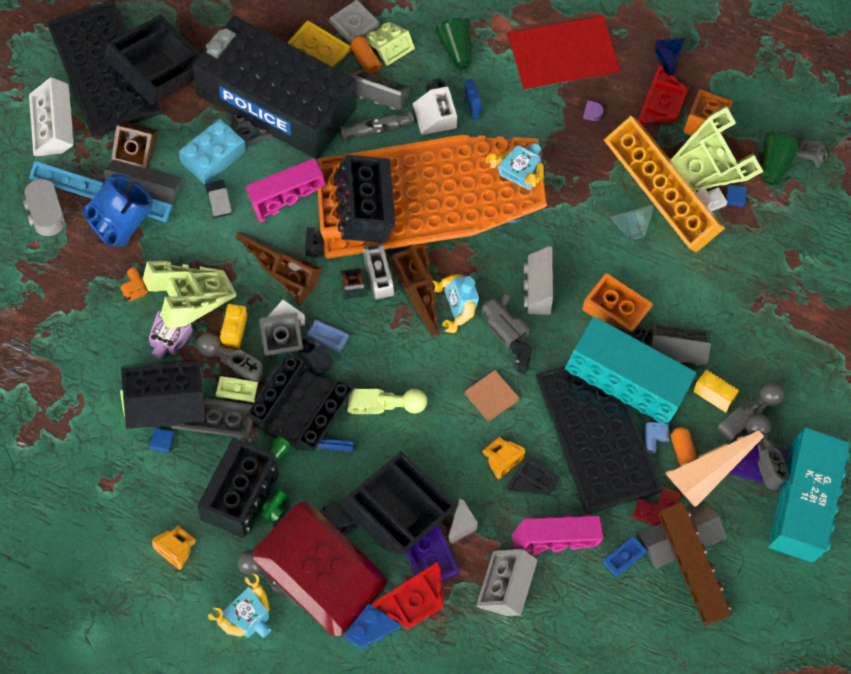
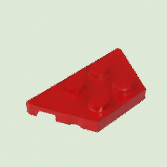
M660 65L657 68L638 119L641 124L677 121L688 92L686 86L679 83L673 75L669 76L663 71L664 68Z
M436 562L372 603V606L399 622L405 628L411 629L444 608L440 564Z

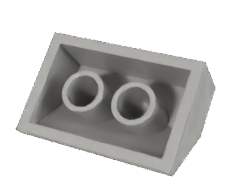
M548 246L528 255V261L524 262V274H527V279H524V290H527V296H524V307H528V314H551L553 300L552 247Z
M523 549L493 551L476 606L505 616L521 615L537 559Z

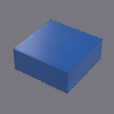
M728 185L727 205L744 207L747 188Z
M154 428L150 449L170 453L174 432Z

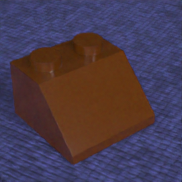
M125 121L118 124L111 161L114 159L147 169L156 147L158 130Z

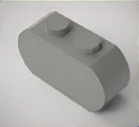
M44 179L35 180L28 184L24 190L26 199L23 200L25 209L30 210L31 213L27 215L30 226H35L36 232L40 235L52 236L59 233L65 226L61 207L53 183Z
M379 243L363 247L365 266L374 299L394 296L393 282L383 244Z

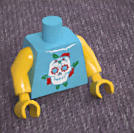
M532 143L528 149L517 146L514 150L512 149L500 155L493 153L487 155L485 163H491L492 168L498 165L501 176L528 190L536 187V183L544 178V166L541 162V157L538 155L541 148L535 143Z
M462 274L451 275L442 279V282L433 281V285H435L434 292L440 293L443 287H445L444 291L455 319L453 322L445 320L442 324L444 327H448L445 331L449 333H455L457 325L461 326L473 318L479 301L474 279L471 276H464Z
M252 573L254 576L252 583L245 577V582L251 585L252 588L248 587L223 612L219 608H213L217 616L214 617L212 614H208V618L210 620H217V624L227 634L249 638L257 632L264 638L271 631V628L265 623L269 619L268 612L270 607L265 591L258 584L259 577Z

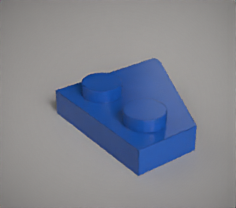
M472 79L465 80V94L472 120L479 119L482 103L478 94V88Z
M368 603L345 634V639L363 649L373 641L384 638L385 635L394 630L395 632L398 631L401 625Z

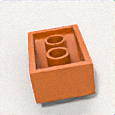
M699 89L683 133L692 136L711 113L726 105L730 110L733 100Z
M606 273L584 300L582 310L611 326L632 333L652 308L653 303Z

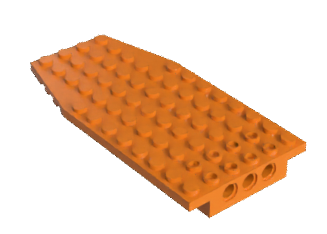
M458 135L318 159L319 168L325 181V186L318 189L320 231L324 238L326 258L363 253V247L379 244L378 242L342 240L341 233L338 232V222L340 220L339 215L336 213L338 199L335 198L337 183L334 182V174L338 171L340 162H343L346 155L390 159L396 225L385 243H382L385 250L476 235L547 207L544 179L536 183V187L528 190L501 176L498 165L492 168L491 163H485L489 153L500 155L512 149L514 150L517 146L528 149L532 143L539 146L538 138L514 137L513 139H505L499 136L496 138H486V136L470 137L469 135Z

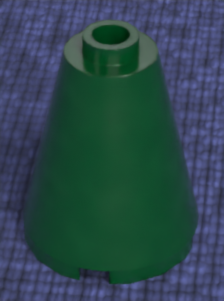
M461 17L442 22L440 28L436 27V33L454 67L463 70L472 63L471 23L468 18H465V21L461 20Z
M774 132L766 133L763 148V172L761 175L764 183L775 185L780 182L800 149L801 144H797L798 140L785 133H779V136L773 135Z

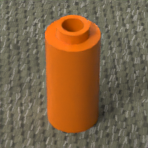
M360 36L353 38L350 47L363 70L373 74L377 73L382 65L366 38Z
M684 427L674 429L670 437L679 465L682 467L681 464L695 461L698 459L690 431L684 429Z

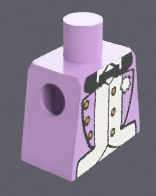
M158 311L149 336L150 345L154 347L152 356L162 360L165 353L176 355L193 333L191 324L181 327H166L161 317V312Z

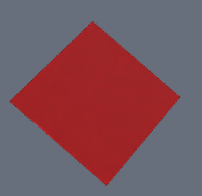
M604 16L507 33L523 89L621 72Z

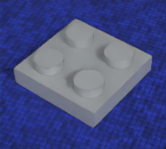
M358 0L329 18V22L349 43H351L353 38L357 36L364 37L379 27V21Z

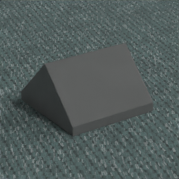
M298 313L259 319L265 356L303 350Z

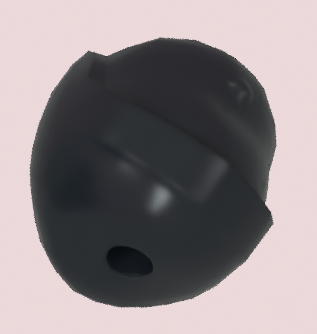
M433 79L427 83L426 92L446 87V83L441 79Z

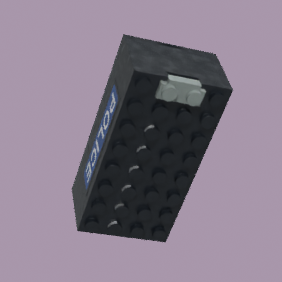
M233 16L224 28L217 32L207 44L205 51L193 64L197 96L232 115L236 114L238 118L244 117L245 121H249L251 125L265 129L273 137L317 160L338 134L340 126H344L356 110L357 79L236 16Z

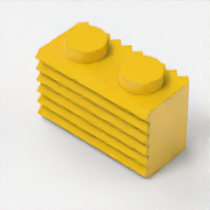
M228 304L221 329L222 332H220L221 345L227 349L240 350L248 317L246 307Z
M705 370L694 389V393L726 413L735 402L739 391L735 389V386L732 387L728 382L725 383V380L715 376L709 370Z

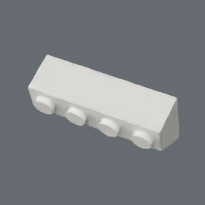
M50 77L29 94L34 156L62 154L74 145L69 84Z

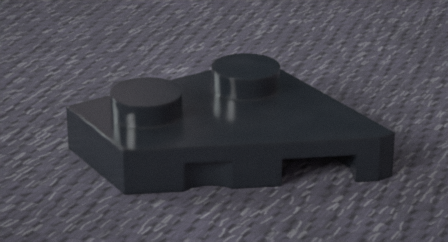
M526 456L507 484L506 489L508 491L550 495L560 477Z

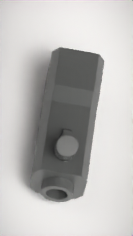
M504 294L500 302L495 298L484 302L482 305V316L488 321V328L508 350H511L513 342H522L529 336L530 329L520 318H513L505 307L510 300V296Z

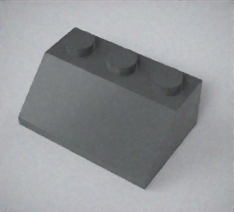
M362 69L350 75L357 79V98L371 99L372 103L388 105L389 109L395 111L405 107L411 86Z
M653 323L651 348L678 363L690 362L695 366L708 364L711 346L710 331Z

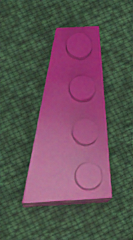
M315 158L245 187L258 221L262 223L265 221L264 217L271 213L273 216L280 212L279 209L287 204L291 206L296 203L300 196L306 197L325 186V181Z
M590 514L581 517L566 515L562 518H554V516H546L541 519L527 517L522 520L512 534L514 550L532 551L533 555L541 554V551L547 549L558 552L566 549L567 546H570L571 550L595 547L604 539L599 516H592Z

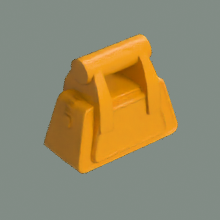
M500 436L482 450L483 454L488 457V463L497 479H501L525 458V448L511 441L507 442Z
M178 525L172 531H166L153 538L152 545L159 554L176 568L182 569L190 555L191 546L197 540ZM178 536H180L185 541L182 542L181 540H179Z

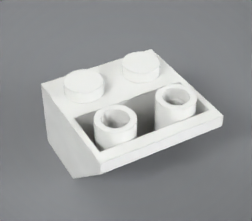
M448 87L430 90L413 103L421 135L457 128V114Z

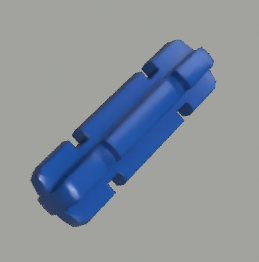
M323 438L316 449L326 448V450L335 451L345 449L346 452H352L354 441L332 438L324 440Z

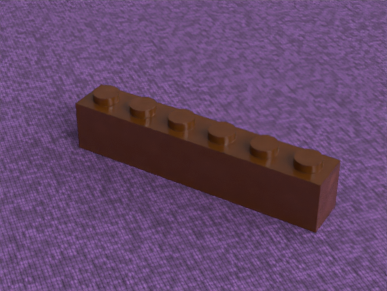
M682 502L661 510L658 518L704 627L727 619L731 615V606L722 595V585L719 581H716L714 566L707 560V550L704 544H701L699 541V531L690 520L691 513L689 508L685 507Z

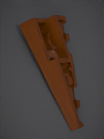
M237 233L236 240L241 241L247 247L246 250L258 259L257 262L274 280H278L284 286V290L295 298L296 303L301 304L316 287L321 267L245 233Z
M427 243L410 246L408 250L393 254L388 262L433 338L440 334V330H438V315L435 311V294L432 274H430L429 270L430 261L429 257H427Z

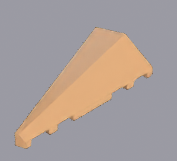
M756 429L754 433L746 437L741 436L737 438V441L715 448L700 455L699 459L690 463L681 464L682 467L673 471L668 470L665 474L688 501L696 507L764 436Z

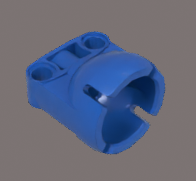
M122 174L110 175L91 203L87 204L84 208L86 220L108 246H126L129 238L143 219L147 217L153 206L152 197L138 182H134L129 190H125L126 186L130 183V178Z

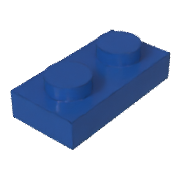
M633 536L603 561V564L617 578L645 555L647 550Z

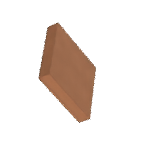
M495 370L465 391L466 397L488 422L519 401L516 393Z

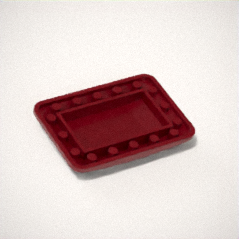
M305 501L296 504L255 547L252 553L254 562L332 636L342 635L359 617L368 603L371 604L386 586V578L381 571L327 518Z

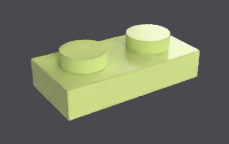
M220 376L216 396L254 403L259 385L258 382Z

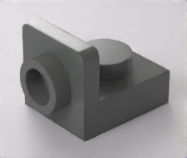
M804 139L797 152V156L814 160L815 166L820 167L827 159V151L823 142Z

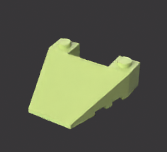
M727 105L711 113L671 159L672 163L695 191L703 187L706 189L734 182L747 181L763 172L754 153L737 162L723 138L721 131L736 124Z
M149 261L146 264L143 281L148 291H167L170 296L165 297L161 317L166 327L186 326L236 297V292L224 270L206 267L193 269L189 268L187 264H182V267L171 265L169 261Z

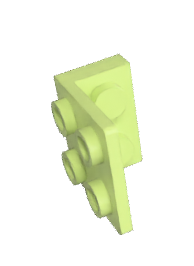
M392 22L384 23L381 28L368 33L365 37L369 45L377 49L385 66L390 65L415 49L409 31Z

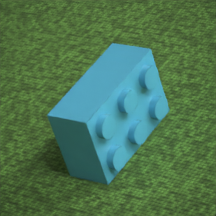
M218 119L179 150L181 163L204 185L246 153L245 141L221 119Z

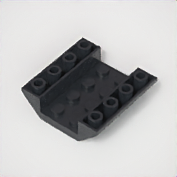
M287 352L247 412V416L265 433L274 438L282 437L291 444V447L302 451H315L355 388L339 379L333 383L305 368L303 360Z
M199 359L121 366L126 429L205 422Z

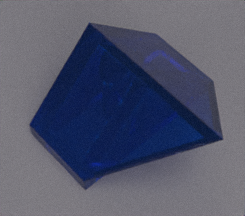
M685 38L658 40L655 43L654 53L664 68L665 73L669 76L674 75L681 59Z

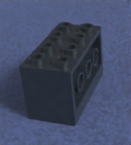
M346 155L343 162H340L338 171L334 174V182L337 183L335 198L338 199L336 213L339 215L340 220L338 222V232L341 233V239L385 243L396 225L390 159Z
M232 438L197 505L201 521L242 538L245 537L246 533H250L254 525L252 521L255 515L258 516L260 514L261 504L264 498L267 499L271 492L270 486L272 482H276L280 471H278L279 464L277 463L276 455Z

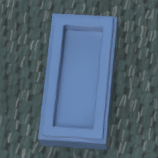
M316 319L306 334L307 338L340 353L349 339V334Z

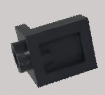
M307 227L306 256L312 258L324 257V245L318 244V235H315L314 228Z
M513 342L512 353L517 354L515 365H518V373L525 375L532 354V346L524 342Z

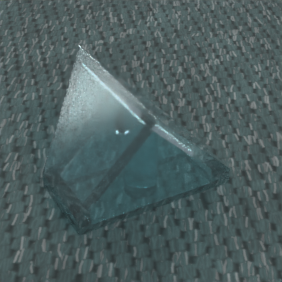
M645 206L609 218L631 241L645 237L655 206Z

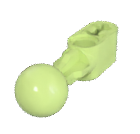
M354 389L348 399L347 411L352 414H380L384 410L404 407L408 412L416 414L425 409L427 397L419 389H410L404 395L385 393L380 389Z

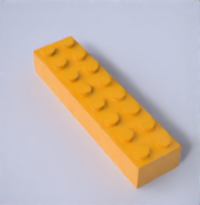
M630 116L604 139L609 148L689 249L698 252L725 229L639 120Z

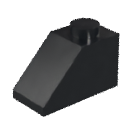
M304 338L302 340L303 350L294 351L292 354L303 360L304 365L310 371L316 373L326 371L333 360L321 343Z

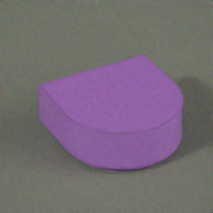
M587 101L583 119L591 121L600 120L603 116L602 105Z

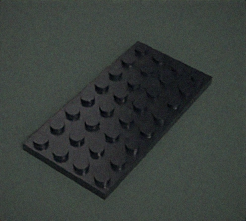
M114 0L46 21L92 137L116 130L117 125L123 121L134 124L161 114L158 102L151 105L104 58L107 43L127 33Z
M566 366L536 374L537 383L586 514L662 492L661 485L629 404H625L613 395L605 393L595 385H590L586 380L572 375L565 369Z

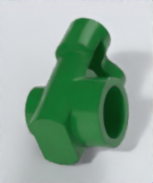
M279 490L271 502L268 500L263 505L261 510L264 512L261 515L268 521L280 520L285 513L281 506L287 502L288 496Z

